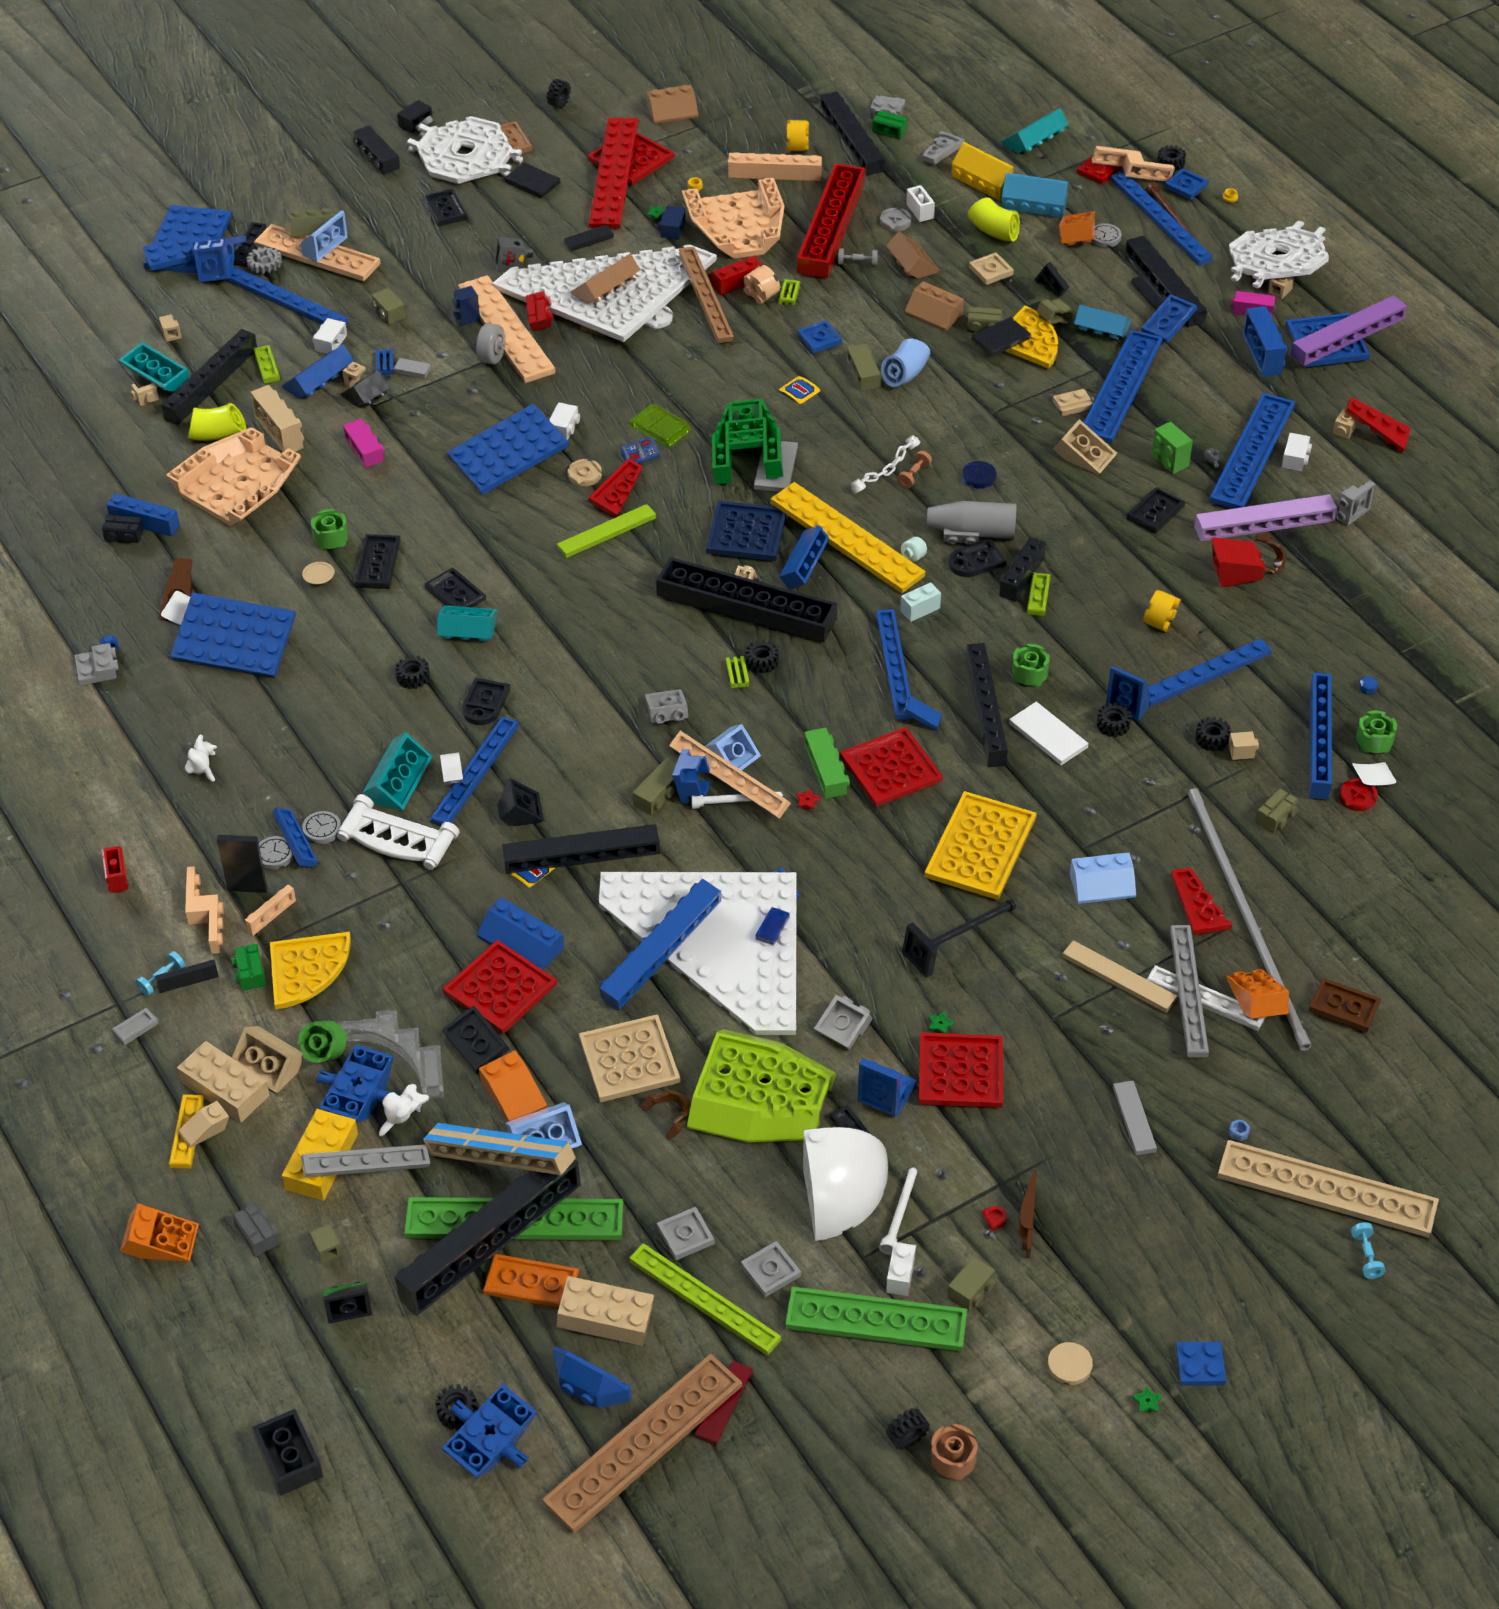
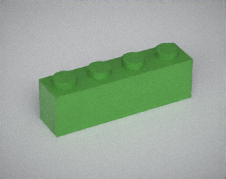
M827 728L806 731L804 734V745L825 799L846 795L847 786H850L848 775L844 774L843 762L839 761L838 749L833 746L832 734L829 735Z

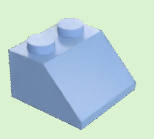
M743 724L728 728L705 745L706 748L740 770H743L761 756Z

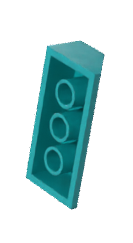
M1061 108L1005 138L1001 143L1016 153L1022 151L1026 153L1033 149V145L1037 147L1042 144L1043 139L1047 141L1054 137L1053 133L1057 135L1063 132L1064 127L1069 124Z
M144 342L138 344L118 360L120 364L163 390L175 392L190 378L189 370Z
M407 732L399 735L391 741L363 793L376 805L399 811L404 810L433 756Z

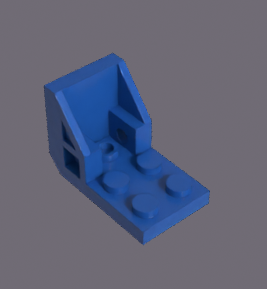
M246 235L195 243L194 256L199 282L231 278L235 258L233 247L241 246L242 242H247Z
M862 1058L859 1063L857 1101L896 1117L900 1114L916 1087L917 1080L902 1075L894 1069L879 1065L875 1061Z

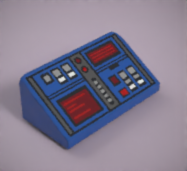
M652 437L622 446L621 448L622 457L625 461L629 458L636 463H641L660 456Z

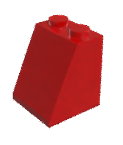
M1211 538L1213 565L1221 588L1263 579L1265 564L1264 561H1260L1261 552L1260 549H1256L1254 542Z

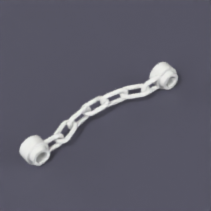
M914 435L905 440L906 444L898 448L895 456L896 459L886 465L881 473H866L862 480L857 479L853 481L851 489L854 494L866 487L865 481L876 482L879 476L883 474L889 476L893 473L896 464L904 459L906 448L911 450L921 443L919 439ZM900 451H903L902 457L898 456ZM888 467L893 468L889 473H887L888 471L886 469ZM868 475H875V476H873V478H876V479H870V480H868V479H869V476H868Z

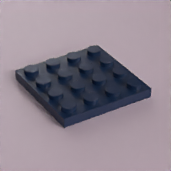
M718 501L706 553L776 561L786 514L772 506Z

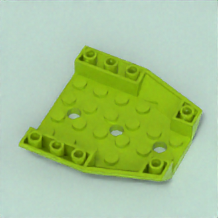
M722 1029L715 1035L696 1086L687 1128L747 1143L804 1141V1130L818 1129L820 1112L827 1091H831L836 1072L781 1042ZM722 1069L730 1070L727 1074H722L719 1071ZM763 1078H767L770 1080V1082L761 1083L760 1080ZM809 1088L811 1091L803 1093L800 1089Z

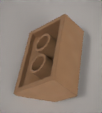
M691 85L647 91V107L654 124L698 117L695 93Z
M900 231L886 245L890 250L889 254L895 259L897 258L896 262L902 268H905L903 271L910 277L914 276L918 279L940 271L921 246Z
M923 281L914 289L905 309V314L947 331L963 315L964 298Z

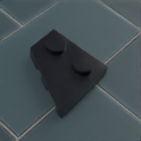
M1051 262L1047 263L1034 279L1036 283L1042 282L1045 284L1044 288L1051 291L1057 297L1063 296L1069 289L1066 280L1062 278Z

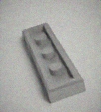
M1134 1081L1113 1084V1090L1135 1155L1155 1153L1157 1147Z

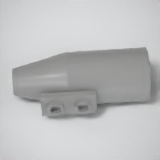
M960 501L929 507L927 511V525L944 530L943 542L949 544L965 543L971 545L978 543L979 537L1014 539L1016 504Z

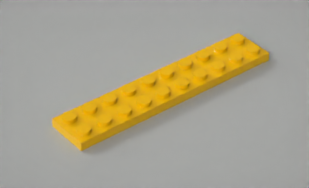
M793 482L771 498L770 504L805 528L810 529L820 525L829 536L827 543L901 594L925 577V570L797 483Z

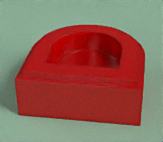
M993 1206L982 1210L981 1215L991 1231L999 1229L1006 1224L1007 1213L1003 1208Z

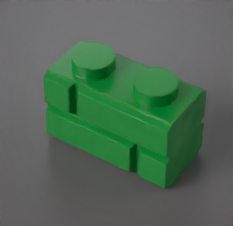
M879 111L873 119L872 131L901 139L907 131L908 118Z
M258 944L235 948V956L231 957L233 968H238V972H234L236 984L241 983L243 991L253 989L254 987H264L266 982Z

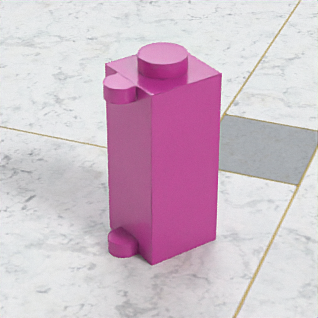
M1236 291V296L1232 297L1230 307H1234L1233 314L1246 316L1248 308L1266 306L1268 312L1273 315L1275 296Z

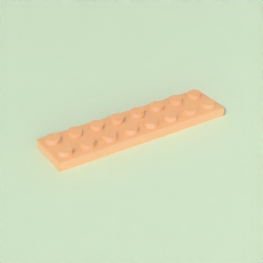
M273 224L254 241L257 248L263 249L264 246L267 248L273 247V250L278 249L282 256L360 281H365L381 264L380 258L339 245L320 261H313L302 256L301 242L308 236L290 237L285 228Z

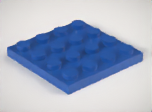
M1350 313L1286 320V327L1293 342L1351 315ZM1360 339L1305 365V367L1369 360L1370 353L1363 339Z

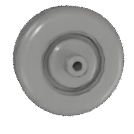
M487 323L480 329L476 343V353L480 362L494 365L501 360L506 342L502 326Z

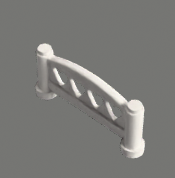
M359 794L353 801V808L339 828L337 837L344 842L353 838L367 848L390 857L423 861V865L427 869L433 870L439 864L451 842L456 840L460 831L454 824L444 822L440 829L436 830L372 809L374 806L373 801L369 797ZM371 823L374 824V833L371 835L359 831ZM391 829L392 837L390 840L376 837L383 831ZM408 834V845L402 846L400 843H394L396 839ZM422 840L426 842V850L423 852L411 848Z

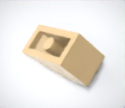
M216 1101L200 1109L179 1129L178 1133L191 1148L224 1131L229 1115Z

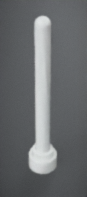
M776 792L777 794L783 797V794L781 792ZM742 794L705 797L703 795L691 796L692 809H698L700 806H704V804L752 801Z
M915 1168L909 1169L889 1233L881 1240L879 1249L884 1254L892 1255L894 1242H897L896 1236L917 1175Z

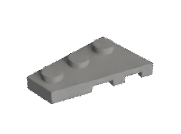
M941 131L939 138H935L934 144L929 146L923 154V161L935 165L958 150L965 140Z

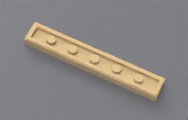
M1074 940L1063 952L1062 957L1165 1013L1168 1012L1177 1000V995Z

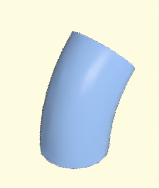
M916 339L903 340L898 350L893 355L886 357L882 362L881 375L886 384L891 387H898L913 380L921 372L930 356L929 347Z

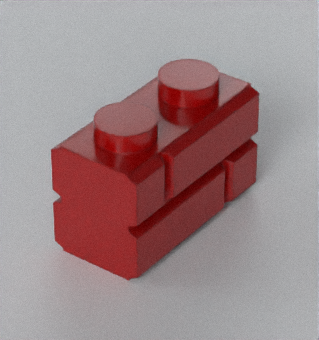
M543 291L526 295L528 323L531 329L538 331L542 328L551 327L553 314L549 309V306H552L550 297H547Z
M115 846L103 849L105 879L109 892L114 893L129 889L122 847Z

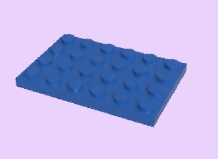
M171 205L152 244L188 236L193 246L197 242L222 239L232 218V212ZM145 258L143 266L144 268L150 269ZM196 261L156 269L198 274Z
M531 404L449 450L447 454L475 488L484 495L567 448L569 442L534 404Z
M192 592L170 657L172 660L276 678L296 612L294 610Z

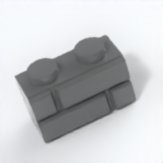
M252 1204L245 1208L244 1211L241 1210L233 1215L235 1227L254 1256L257 1257L265 1253L266 1250L277 1246L276 1236L279 1235L278 1230L274 1224L269 1225L267 1222L269 1218L264 1209L259 1210L256 1204Z

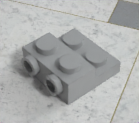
M876 96L870 108V118L874 119L879 111L902 116L905 99Z
M1368 481L1359 488L1352 485L1350 488L1345 489L1340 495L1341 499L1338 501L1337 520L1348 526L1369 511L1375 483Z
M110 643L92 646V652L75 655L80 685L117 678L116 671L119 670L117 660H113V658H117L115 647H111Z
M681 689L645 694L651 723L661 724L669 720L681 721L684 718H688L687 702Z
M835 995L814 1029L816 1032L850 1050L859 1034L863 1035L873 1018L866 1007L862 1005L857 1007L848 997L843 996L841 998Z

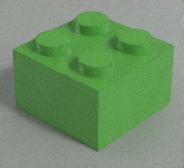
M1172 422L1166 423L1154 430L1151 455L1174 474L1189 467L1193 440Z

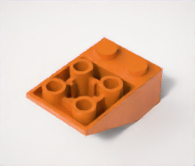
M1255 969L1249 973L1235 972L1233 975H1226V979L1242 1012L1250 1019L1289 1014V990L1264 970Z
M138 1203L129 1216L120 1252L140 1259L189 1262L199 1224Z

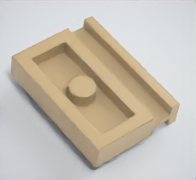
M1085 389L1053 396V402L1059 412L1061 411L1062 416L1090 410L1094 404L1091 402Z

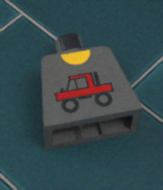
M497 237L495 265L498 271L509 270L511 267L517 266L522 268L524 258H533V249L525 248L523 240Z

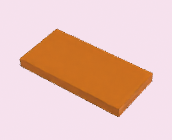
M495 1254L484 1285L483 1294L559 1308L567 1277L578 1278L579 1269Z

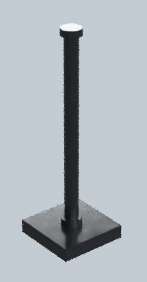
M1009 899L1005 904L932 940L912 922L906 927L902 953L927 978L933 975L938 945L998 915L1015 910L1016 904L1012 899Z

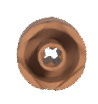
M951 1424L950 1427L939 1428L933 1435L930 1460L932 1468L943 1477L957 1481L962 1480L971 1473L976 1464L978 1449L973 1432L959 1424Z

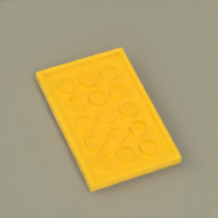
M964 791L926 868L924 878L999 900L1035 822L1037 813Z

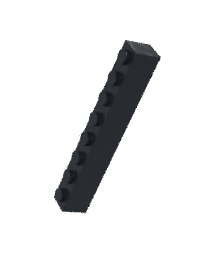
M837 91L820 95L821 110L858 164L865 168V174L868 176L884 172L885 157L881 155L879 148L874 145L867 131L863 129L855 114L851 112L849 105L844 102V98Z
M1144 235L1127 240L1126 255L1143 275L1146 274L1166 298L1171 294L1197 306V310L1187 320L1185 325L1192 327L1205 323L1207 308L1203 306L1198 297L1191 292L1190 288L1185 285L1174 269L1162 258L1159 252L1151 245V242Z
M241 329L161 404L164 420L179 425L193 412L194 408H197L254 353L253 348H257L255 334Z
M985 643L967 644L966 664L987 767L1006 766L1008 749Z
M652 824L502 844L505 872L506 874L536 869L660 854V841L657 826Z

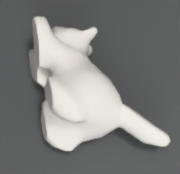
M200 734L195 742L194 749L191 748L188 752L185 771L188 774L200 775L205 773L207 778L214 782L215 778L209 767L208 756L216 754L213 750L217 746L207 741L203 742V735Z
M415 1084L408 1085L400 1096L393 1092L387 1094L383 1100L387 1121L381 1127L379 1136L386 1134L394 1124L407 1121L410 1114L415 1110L420 1112L422 1104L429 1100V1096L417 1093V1086Z

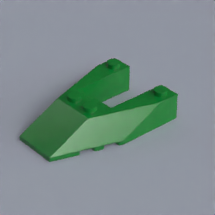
M763 399L728 402L722 414V420L718 422L717 430L712 434V470L715 484L732 482V450L763 447L766 479L784 477L780 427L775 423L774 417L770 415Z

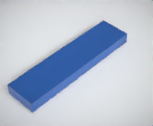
M275 808L272 813L298 865L316 867L318 861L292 810Z

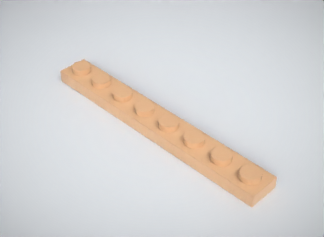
M679 731L669 745L678 753H681L682 749H689L691 756H705L710 767V774L779 819L791 804L788 800L682 731Z

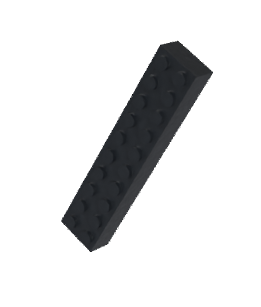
M672 557L669 558L656 580L657 596L820 642H825L837 620V603Z
M575 1159L562 1175L528 1171L525 1175L518 1177L507 1189L500 1191L493 1200L485 1203L474 1215L468 1216L460 1226L453 1228L446 1237L435 1242L423 1255L417 1256L414 1262L406 1268H402L395 1276L399 1301L416 1317L578 1189L581 1186L578 1160Z

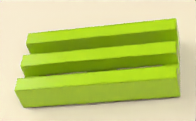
M784 279L779 304L785 302V305L792 303V306H795L800 281ZM787 284H790L787 297L785 298ZM794 284H795L796 286H795V289H794L793 297L790 298V297H791L792 290H793V286H794Z
M740 656V659L733 657V660L726 658L731 688L749 687L744 656ZM738 664H741V667H742V672H743V677H744V682H743V683H742V680H741V675H740V671H739V666H738ZM731 665L735 666L738 683H734Z

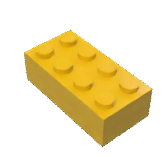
M316 1109L282 1174L284 1189L324 1201L337 1175L304 1177L301 1157L303 1154L349 1151L358 1136L356 1120Z

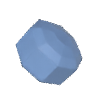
M1238 1119L1231 1122L1228 1133L1232 1139L1243 1141L1248 1138L1250 1126L1246 1121Z

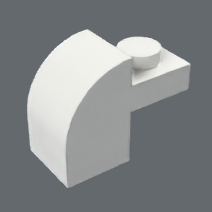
M459 752L440 755L444 785L462 783L463 776Z

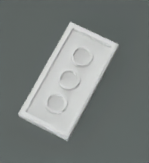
M1038 702L1033 703L1009 719L1011 726L1060 765H1063L1088 748V742Z

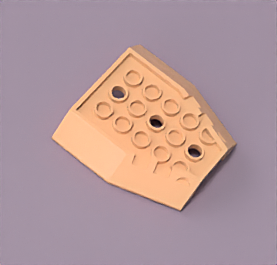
M774 178L758 180V190L756 191L751 190L749 192L700 198L698 189L682 191L692 222L720 250L733 259L763 255L780 239L784 203Z
M251 427L202 447L167 473L166 477L181 498L227 525L232 526L279 491L300 460L301 455L289 448L280 453L267 446L264 434Z

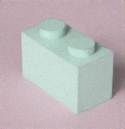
M930 582L901 596L900 612L912 622L940 609L941 592Z

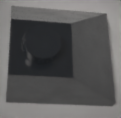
M511 778L508 779L497 805L499 819L512 826L543 822L539 792Z

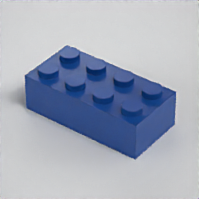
M1266 306L1248 308L1246 310L1243 336L1262 376L1282 374V369L1285 366L1284 358L1285 354H1287V345L1283 343L1282 335L1278 332L1271 313L1268 312Z

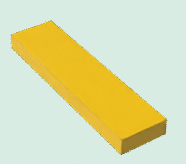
M183 1094L169 1161L170 1168L192 1167L195 1146L190 1148L178 1131L203 1108L204 1095Z

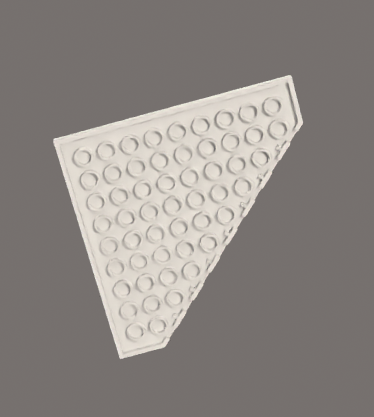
M684 245V248H686V247H695V246H692V245ZM668 247L662 248V251L644 250L639 251V254H633V258L641 269L636 273L637 277L630 281L626 279V284L620 288L615 286L613 288L614 292L607 296L604 293L602 295L603 299L596 303L592 301L587 304L571 295L570 292L621 260L630 252L617 254V257L609 258L608 255L596 256L594 260L580 258L573 259V262L570 263L557 261L550 262V265L546 266L533 264L528 265V268L518 269V266L511 267L495 280L492 286L500 292L526 302V295L543 291L551 299L552 306H549V309L553 314L624 342L686 288L691 281L679 256V249ZM695 247L704 270L717 260L716 254Z
M601 872L599 907L604 912H609L620 925L626 926L640 941L644 937H648L653 927L657 923L660 924L664 920L666 913L669 910H673L677 906L679 899L683 896L685 897L690 892L691 887L702 878L721 890L722 901L674 951L667 961L670 962V966L676 971L687 976L690 982L698 989L704 990L709 994V998L720 1007L726 1008L732 1017L748 1026L754 1035H796V872Z

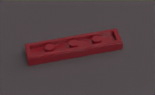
M733 1360L728 1370L742 1382V1387L705 1418L695 1434L697 1439L717 1446L753 1373V1368Z

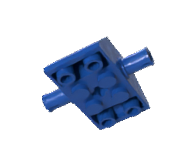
M355 1044L337 1075L324 1070L319 1071L317 1082L331 1086L319 1109L355 1119L356 1122L368 1119L378 1101L383 1102L385 1096L392 1093L385 1090L388 1083L393 1056Z
M502 1384L475 1412L471 1411L460 1400L456 1402L457 1405L454 1404L451 1407L450 1412L465 1424L442 1447V1451L477 1479L490 1472L503 1457L509 1459L519 1469L523 1467L522 1464L525 1465L529 1457L514 1445L521 1439L536 1416L537 1411L507 1386Z

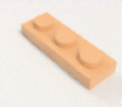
M287 885L279 890L270 900L264 902L254 913H251L245 919L247 932L254 936L296 901L294 888Z

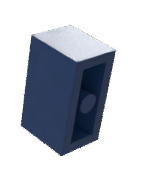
M666 207L665 212H662V221L658 223V231H660L661 238L680 239L686 221L685 208Z
M468 286L453 291L454 298L452 302L455 307L453 313L456 321H459L462 326L480 321L478 294L473 287Z

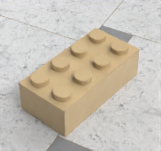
M270 385L251 391L255 418L280 450L284 452L289 448L296 452L303 449L304 436L300 429L302 428L299 418L296 419L291 409L287 408L285 401L279 398L277 391L273 390Z
M207 1041L177 1067L182 1084L197 1094L204 1095V1099L210 1103L218 1101L226 1113L240 1123L270 1096L266 1080Z
M568 1276L557 1314L556 1327L643 1346L654 1295Z

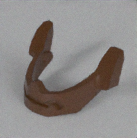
M1257 534L1255 540L1269 545L1277 556L1273 562L1275 566L1272 569L1265 568L1263 576L1265 573H1277L1284 569L1286 554L1283 547L1273 542L1269 534Z
M667 1091L658 1096L655 1094L649 1095L642 1104L644 1111L665 1101H673L678 1104L679 1110H683V1114L672 1122V1127L666 1135L668 1140L674 1138L683 1129L681 1122L689 1113L691 1106L689 1099L684 1094L674 1091Z

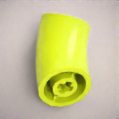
M983 198L969 209L968 219L978 229L996 239L1016 241L1020 229L1018 212L998 206L991 198Z
M232 403L211 409L194 408L188 439L198 441L222 440L246 430L245 419L239 409Z

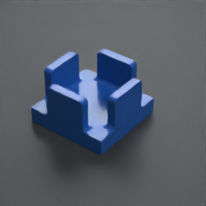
M689 749L681 750L672 774L682 803H689L691 796H706L710 786L709 781H697L699 778L697 773H709L710 771L707 758L699 755L691 756Z

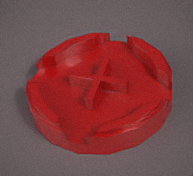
M1361 779L1347 780L1340 787L1339 799L1348 809L1361 812L1373 808L1377 802L1378 792L1375 786L1364 784Z

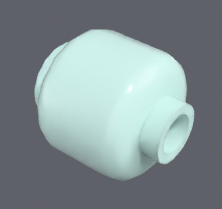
M912 537L902 544L901 553L911 562H916L926 555L927 546L921 538Z

